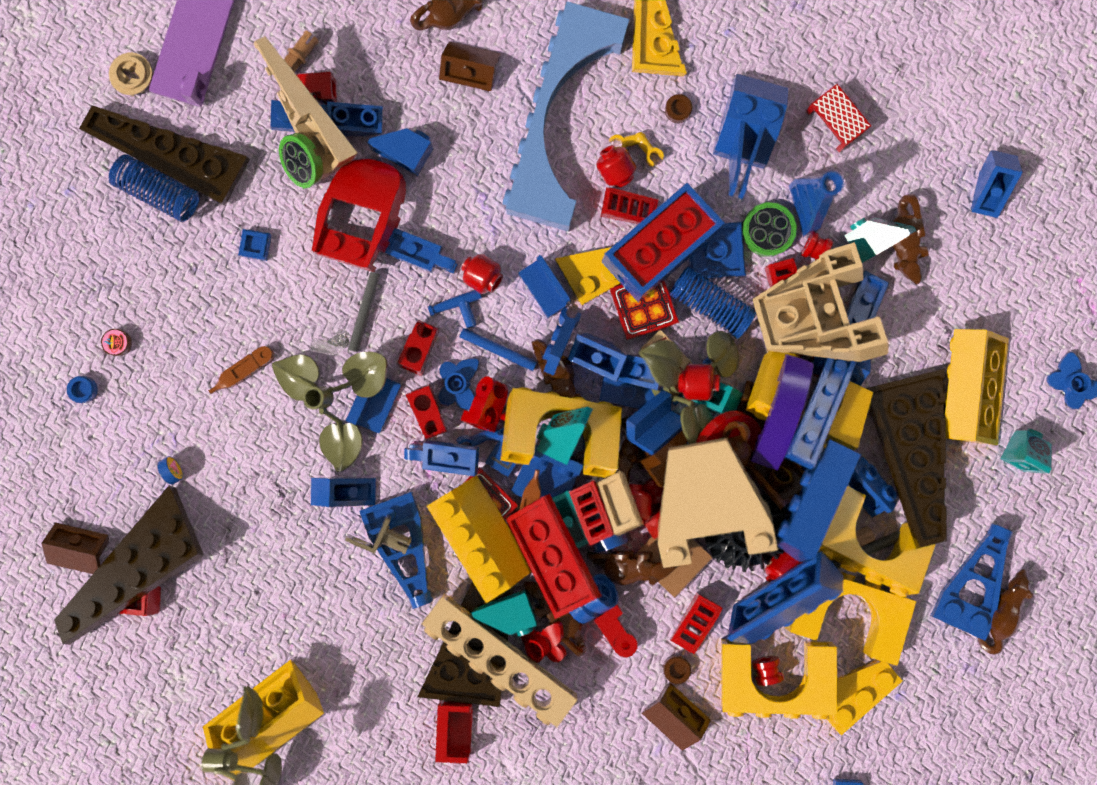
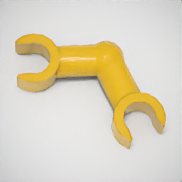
M637 132L626 137L613 135L609 139V142L616 140L621 142L622 147L625 148L639 145L646 154L647 164L651 167L654 166L653 161L650 159L651 154H657L662 160L664 158L662 150L654 148L643 132Z

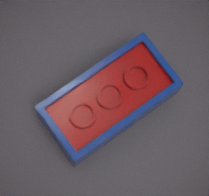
M686 183L604 253L602 263L634 299L640 302L719 233L725 223L699 194Z

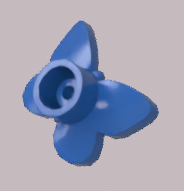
M1072 352L1066 353L1058 364L1059 372H1052L1047 375L1046 381L1050 387L1056 390H1063L1065 393V403L1070 409H1079L1082 407L1085 399L1091 400L1097 397V381L1091 380L1088 375L1082 373L1080 360Z
M478 359L463 360L457 366L451 362L441 364L439 369L440 375L445 381V386L440 390L438 396L441 404L449 406L456 402L460 408L470 410L475 397L470 389V381L479 367Z

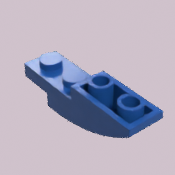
M271 100L270 129L295 132L281 101ZM328 101L327 105L319 104L345 137L382 134L383 106Z

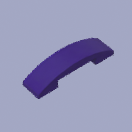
M789 354L785 355L777 379L779 384L762 434H758L750 459L751 462L778 470L800 420L811 382L814 363Z

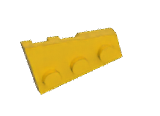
M634 0L632 72L682 77L687 73L678 52L680 50L678 41L675 40L673 35L672 21L666 0Z
M611 247L555 258L558 267L581 306L608 292L610 288L621 284L602 263L604 253Z
M875 660L851 670V673L837 678V716L829 715L827 720L840 735H843L903 680L888 663L880 660Z

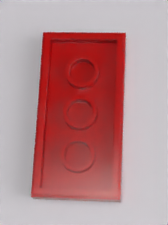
M550 494L541 497L505 518L555 619L602 596Z

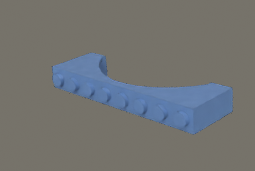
M568 1L564 11L559 10L555 26L559 27L557 36H551L548 46V52L552 53L549 62L544 61L540 77L544 78L542 87H536L533 102L537 104L534 113L529 112L525 125V128L529 129L527 138H521L518 148V154H521L519 164L514 163L510 179L514 180L512 189H506L503 199V205L506 206V213L508 215L569 232L577 200L568 197L558 183L548 162L544 145L546 117L558 91L577 71L601 57L612 53H621L628 29V18Z

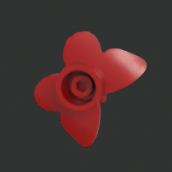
M559 621L548 625L542 632H536L533 629L532 632L520 636L528 657L536 663H539L546 656L553 662H560L567 655L566 649L559 644L564 636L563 624Z

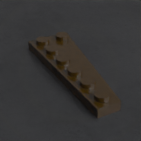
M94 105L90 107L79 127L83 132L134 157L136 160L224 206L250 161L243 154L212 146L200 140L188 138L139 120H133L127 116Z

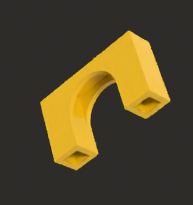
M768 351L763 356L746 411L753 413L758 419H767L779 384L777 379L785 355L789 354L800 358L799 356ZM849 381L825 442L830 439L853 451L858 449L873 395L872 391Z
M526 387L513 388L507 401L500 461L528 465L534 456L538 424L552 418L554 414L590 407L593 411L582 432L585 441L583 474L607 478L618 469L622 407L613 406L610 402H590L582 397H562L554 392H534Z
M847 486L818 553L822 551L829 560L833 559L841 563L840 566L847 571L859 572L865 575V579L871 583L883 584L889 587L890 592L897 596L906 597L907 595L918 594L936 544L916 549L908 523H904L901 525L899 538L888 558L881 561L870 557L860 547L855 531L856 522L866 495Z
M840 571L844 575L843 592L837 598L848 594L860 595L870 608L871 624L863 653L870 658L898 666L916 601L907 598V596L900 597L882 590V584L877 585L866 579L864 584L854 581V575ZM827 600L812 613L803 614L796 618L791 625L784 628L791 633L817 641L826 610L834 600Z
M721 639L722 712H727V715L733 717L744 716V713H755L757 717L762 718L772 717V714H784V717L792 719L800 718L801 715H812L815 719H829V715L837 716V647L833 642L804 641V675L801 683L788 694L774 696L762 692L752 682L751 644Z

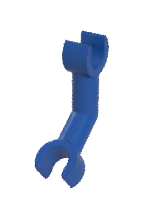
M504 428L496 430L495 433L484 430L471 437L461 435L456 441L458 444L469 442L468 446H477L488 440L500 441L502 444Z

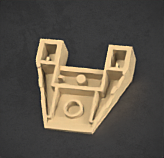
M855 242L827 250L819 255V259L810 265H804L787 280H781L752 299L767 351L857 362L888 354V340L880 316L850 325L840 296L839 287L863 281V265Z
M727 438L669 448L658 521V547L663 568L692 564L689 539L744 530L749 555L777 550L770 508L762 499L756 485L744 470L743 464Z

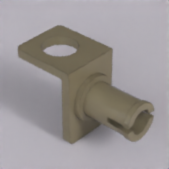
M387 514L373 544L350 534H347L345 541L374 554L378 546L382 544L405 554L412 538L389 529L390 526L388 524L391 516Z

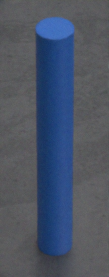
M463 328L459 338L526 369L534 371L537 361L466 328Z

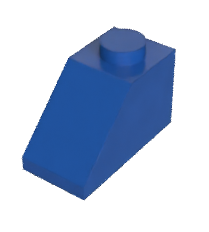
M407 128L369 138L367 142L371 151L417 177L433 151L428 135L420 130L413 132Z
M995 150L989 152L978 175L971 212L995 218L999 217L1023 173L1018 156Z
M590 333L577 334L567 360L618 382L628 355L608 341Z
M311 478V505L313 506L375 505L376 478Z

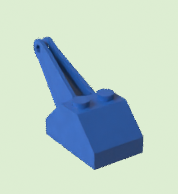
M736 73L712 154L729 159L728 196L733 197L741 163L747 164L738 192L739 199H743L752 166L761 169L767 166L785 116L789 88Z

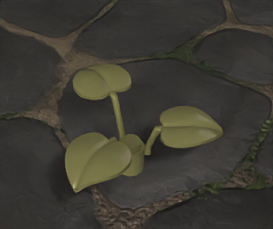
M725 331L712 333L707 340L706 347L708 357L712 361L710 365L716 368L720 377H729L738 366L739 355L736 343L731 335ZM671 340L653 342L644 347L639 354L647 363L655 381L663 387V390L672 395L671 402L678 401L688 405L681 411V425L688 443L695 444L702 430L713 420L711 412L704 404L695 406L694 401L678 396L680 394L678 381L681 374L679 368L682 364L683 356L677 344ZM652 389L654 396L661 392Z
M360 352L352 355L342 367V373L348 382L329 388L315 384L319 379L320 371L316 361L310 356L294 355L273 362L272 367L276 379L288 396L298 401L303 400L307 408L319 409L320 414L326 415L337 423V425L330 424L322 430L319 437L320 449L337 472H342L350 467L362 449L363 438L361 431L357 425L352 423L343 425L342 420L329 412L327 408L333 403L334 392L349 388L350 386H352L354 393L360 397L369 398L377 395L386 382L387 360L385 356L376 352Z
M242 686L243 699L237 719V734L241 740L231 744H222L221 749H207L201 761L202 771L233 779V785H249L250 780L246 772L261 775L262 778L259 785H278L282 774V761L278 754L271 753L267 757L263 770L237 765L238 756L230 750L248 744L251 737H256L263 721V703L259 694L249 686ZM237 770V771H242V772H240V773H238V775H236V774H234V773H232V772H230V771Z

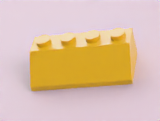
M954 329V336L950 340L951 363L947 368L949 383L948 390L945 392L946 411L944 420H946V439L998 446L1009 338L989 330Z
M477 475L427 505L433 518L486 603L510 589L531 573L509 526Z
M289 660L252 688L259 694L262 700L264 710L263 721L258 735L251 737L248 744L230 749L238 756L237 765L255 767L324 714L317 692L292 660ZM243 696L202 726L208 749H221L222 744H231L241 740L237 734V719ZM234 770V771H230V772H232V773L238 775V773H240V772H242V771Z

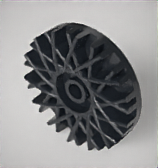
M760 494L770 508L777 544L780 538L776 535L782 521L786 520L785 514L772 499ZM744 530L705 536L707 549L711 550L712 557L716 558L718 563L721 560L724 561L725 567L729 568L732 566L733 570H735L736 566H741L743 572H746L748 567L750 571H754L753 566L759 564L761 569H764V563L769 565L770 559L773 556L779 559L778 554H783L784 552L777 545L776 551L749 555Z

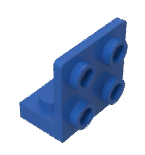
M535 444L534 456L528 465L523 464L511 492L522 497L526 485L534 477L535 469L540 470L538 478L541 487V497L550 494L553 498L568 490L570 492L583 468V464L569 459L566 465L536 451L538 444Z

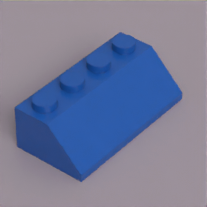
M830 439L824 443L815 467L811 470L806 469L800 480V485L803 487L799 496L795 494L788 507V510L791 511L787 521L783 520L777 530L776 535L780 537L777 545L799 562L816 558L861 454Z
M822 551L819 552L816 558L806 560L734 604L727 638L731 642L753 644L760 639L765 640L769 638L774 631L783 626L791 625L796 618L805 613H812L827 600L836 599L843 592L844 575Z

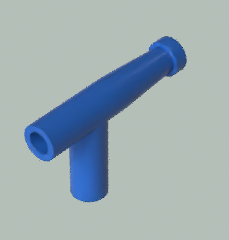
M472 290L427 307L431 316L459 307L468 329L477 325L469 303L480 300L482 297L480 293Z

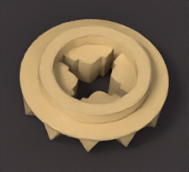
M129 52L121 54L114 59L109 68V79L112 86L118 92L134 97L135 94L144 93L147 86H150L154 73L151 69V64L146 58L140 54ZM135 70L139 79L131 78L129 81V77L123 71L133 72Z

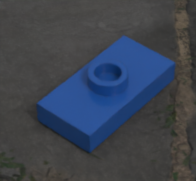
M603 377L599 401L640 409L655 396L652 389L619 381L615 382Z

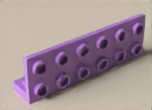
M177 0L149 87L151 93L202 107L235 0Z

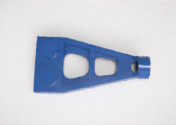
M827 172L823 176L800 177L794 179L788 185L803 237L810 235L814 231L817 232L821 228L833 198L842 191L844 180L837 172ZM827 181H832L835 184L834 190H828Z
M413 492L360 510L359 512L367 535L372 543H374L387 514L391 516L388 524L390 526L389 529L400 525H406L409 528L412 540L405 554L383 544L378 546L377 551L408 596L412 609L433 602L428 588L422 517ZM409 554L415 556L418 573L412 577H406L398 564L399 558ZM420 589L423 591V593L414 595L415 590Z
M995 524L990 525L987 534L941 590L930 616L986 641L991 629L994 612L998 609L1006 551L1013 535L1012 531ZM996 538L1000 540V542L996 544L992 541V539ZM984 554L994 559L993 570L989 578L974 572L976 563ZM975 579L980 581L985 587L984 601L980 606L967 603L959 596L960 590L969 580Z

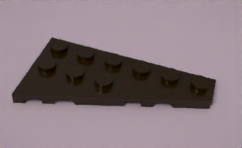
M945 369L866 388L873 392L869 409L916 549L947 541L946 478H944L946 420H944L945 392H943V379L945 378Z
M169 485L54 619L62 644H72L204 556L176 487Z
M473 581L461 603V606L471 613L474 608L486 604ZM514 586L489 602L514 594ZM453 621L449 632L457 634L461 631V626L458 622ZM489 626L508 641L509 634ZM472 638L468 641L469 647L472 650L478 651L484 647L483 642L478 638ZM443 641L417 697L500 707L502 690L498 689L491 682L492 678L485 672L479 674L469 666L470 661L462 655L457 657L446 648L448 644ZM495 655L490 659L495 667L505 665V659L500 655Z

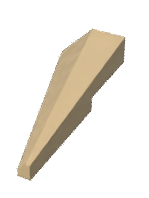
M266 36L255 40V48H258L268 65L265 68L268 76L273 75L278 82L281 90L277 92V95L295 133L303 134L309 138L316 147V149H313L316 156L320 155L322 159L323 175L321 180H323L343 165L351 162L358 153Z

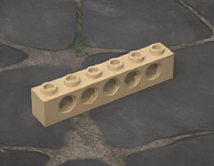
M446 593L442 595L422 622L426 634L435 640L440 638L447 643L446 648L457 657L464 656L470 661L469 666L479 674L485 672L492 678L491 682L502 691L507 689L514 694L513 699L524 708L529 706L535 710L537 718L544 724L550 725L552 723L558 727L577 702V693L488 625L473 618L471 612ZM449 621L458 622L461 626V631L457 634L450 633L446 628V623ZM472 638H478L483 642L484 647L478 651L472 650L469 647L468 641ZM495 655H500L504 657L506 664L502 667H495L490 659ZM522 672L528 676V681L524 684H517L513 680V676L516 673ZM539 690H547L551 696L546 701H540L536 698L535 694Z

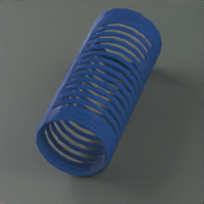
M128 154L119 156L110 168L108 175L110 185L132 195V197H136V199L149 204V206H153V208L162 211V213L170 215V217L177 221L185 222L190 219L198 206V191L180 182L178 183L173 178L163 173L161 174V172ZM129 162L127 168L123 173L121 180H119L123 168Z
M690 266L685 268L670 291L672 298L677 299L680 296L679 302H681L685 297L683 305L687 303V307H690L692 304L691 310L696 307L695 313L700 310L699 315L703 314L704 318L708 315L707 320L712 318L711 323L715 322L716 326L724 327V331L728 329V334L731 333V336L736 337V339H739L746 332L756 316L754 308L750 305L746 306V303H742V300L738 301V297L734 298V295H730V292L726 293L725 289L722 290V287H718L713 281L710 282L705 276L701 277V273L697 274V271L690 268ZM697 279L696 283H695L694 286L691 288L693 282ZM706 283L704 289L700 292L702 286ZM719 290L718 294H717L716 297L713 299L715 293Z

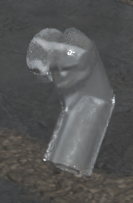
M340 329L328 341L313 338L311 351L331 356L338 355L348 347L350 333Z

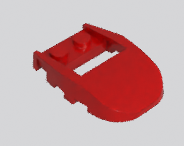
M357 159L343 165L331 181L318 208L311 251L322 257L375 272L377 267L373 264L379 252L385 253L390 243L388 240L394 228H398L401 220L398 217L400 206L404 204L406 196V182L401 172L387 163L372 159ZM335 199L381 213L372 241L328 229L327 219Z

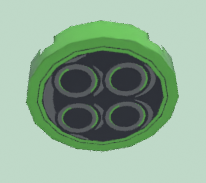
M293 133L284 136L280 141V161L285 173L292 182L299 187L310 188L322 179V159L320 155L316 156L313 150L316 147L309 138L300 133Z
M765 202L756 205L747 213L742 223L743 240L748 245L747 247L759 256L773 257L783 253L792 245L796 237L797 225L794 216L786 207L778 203Z

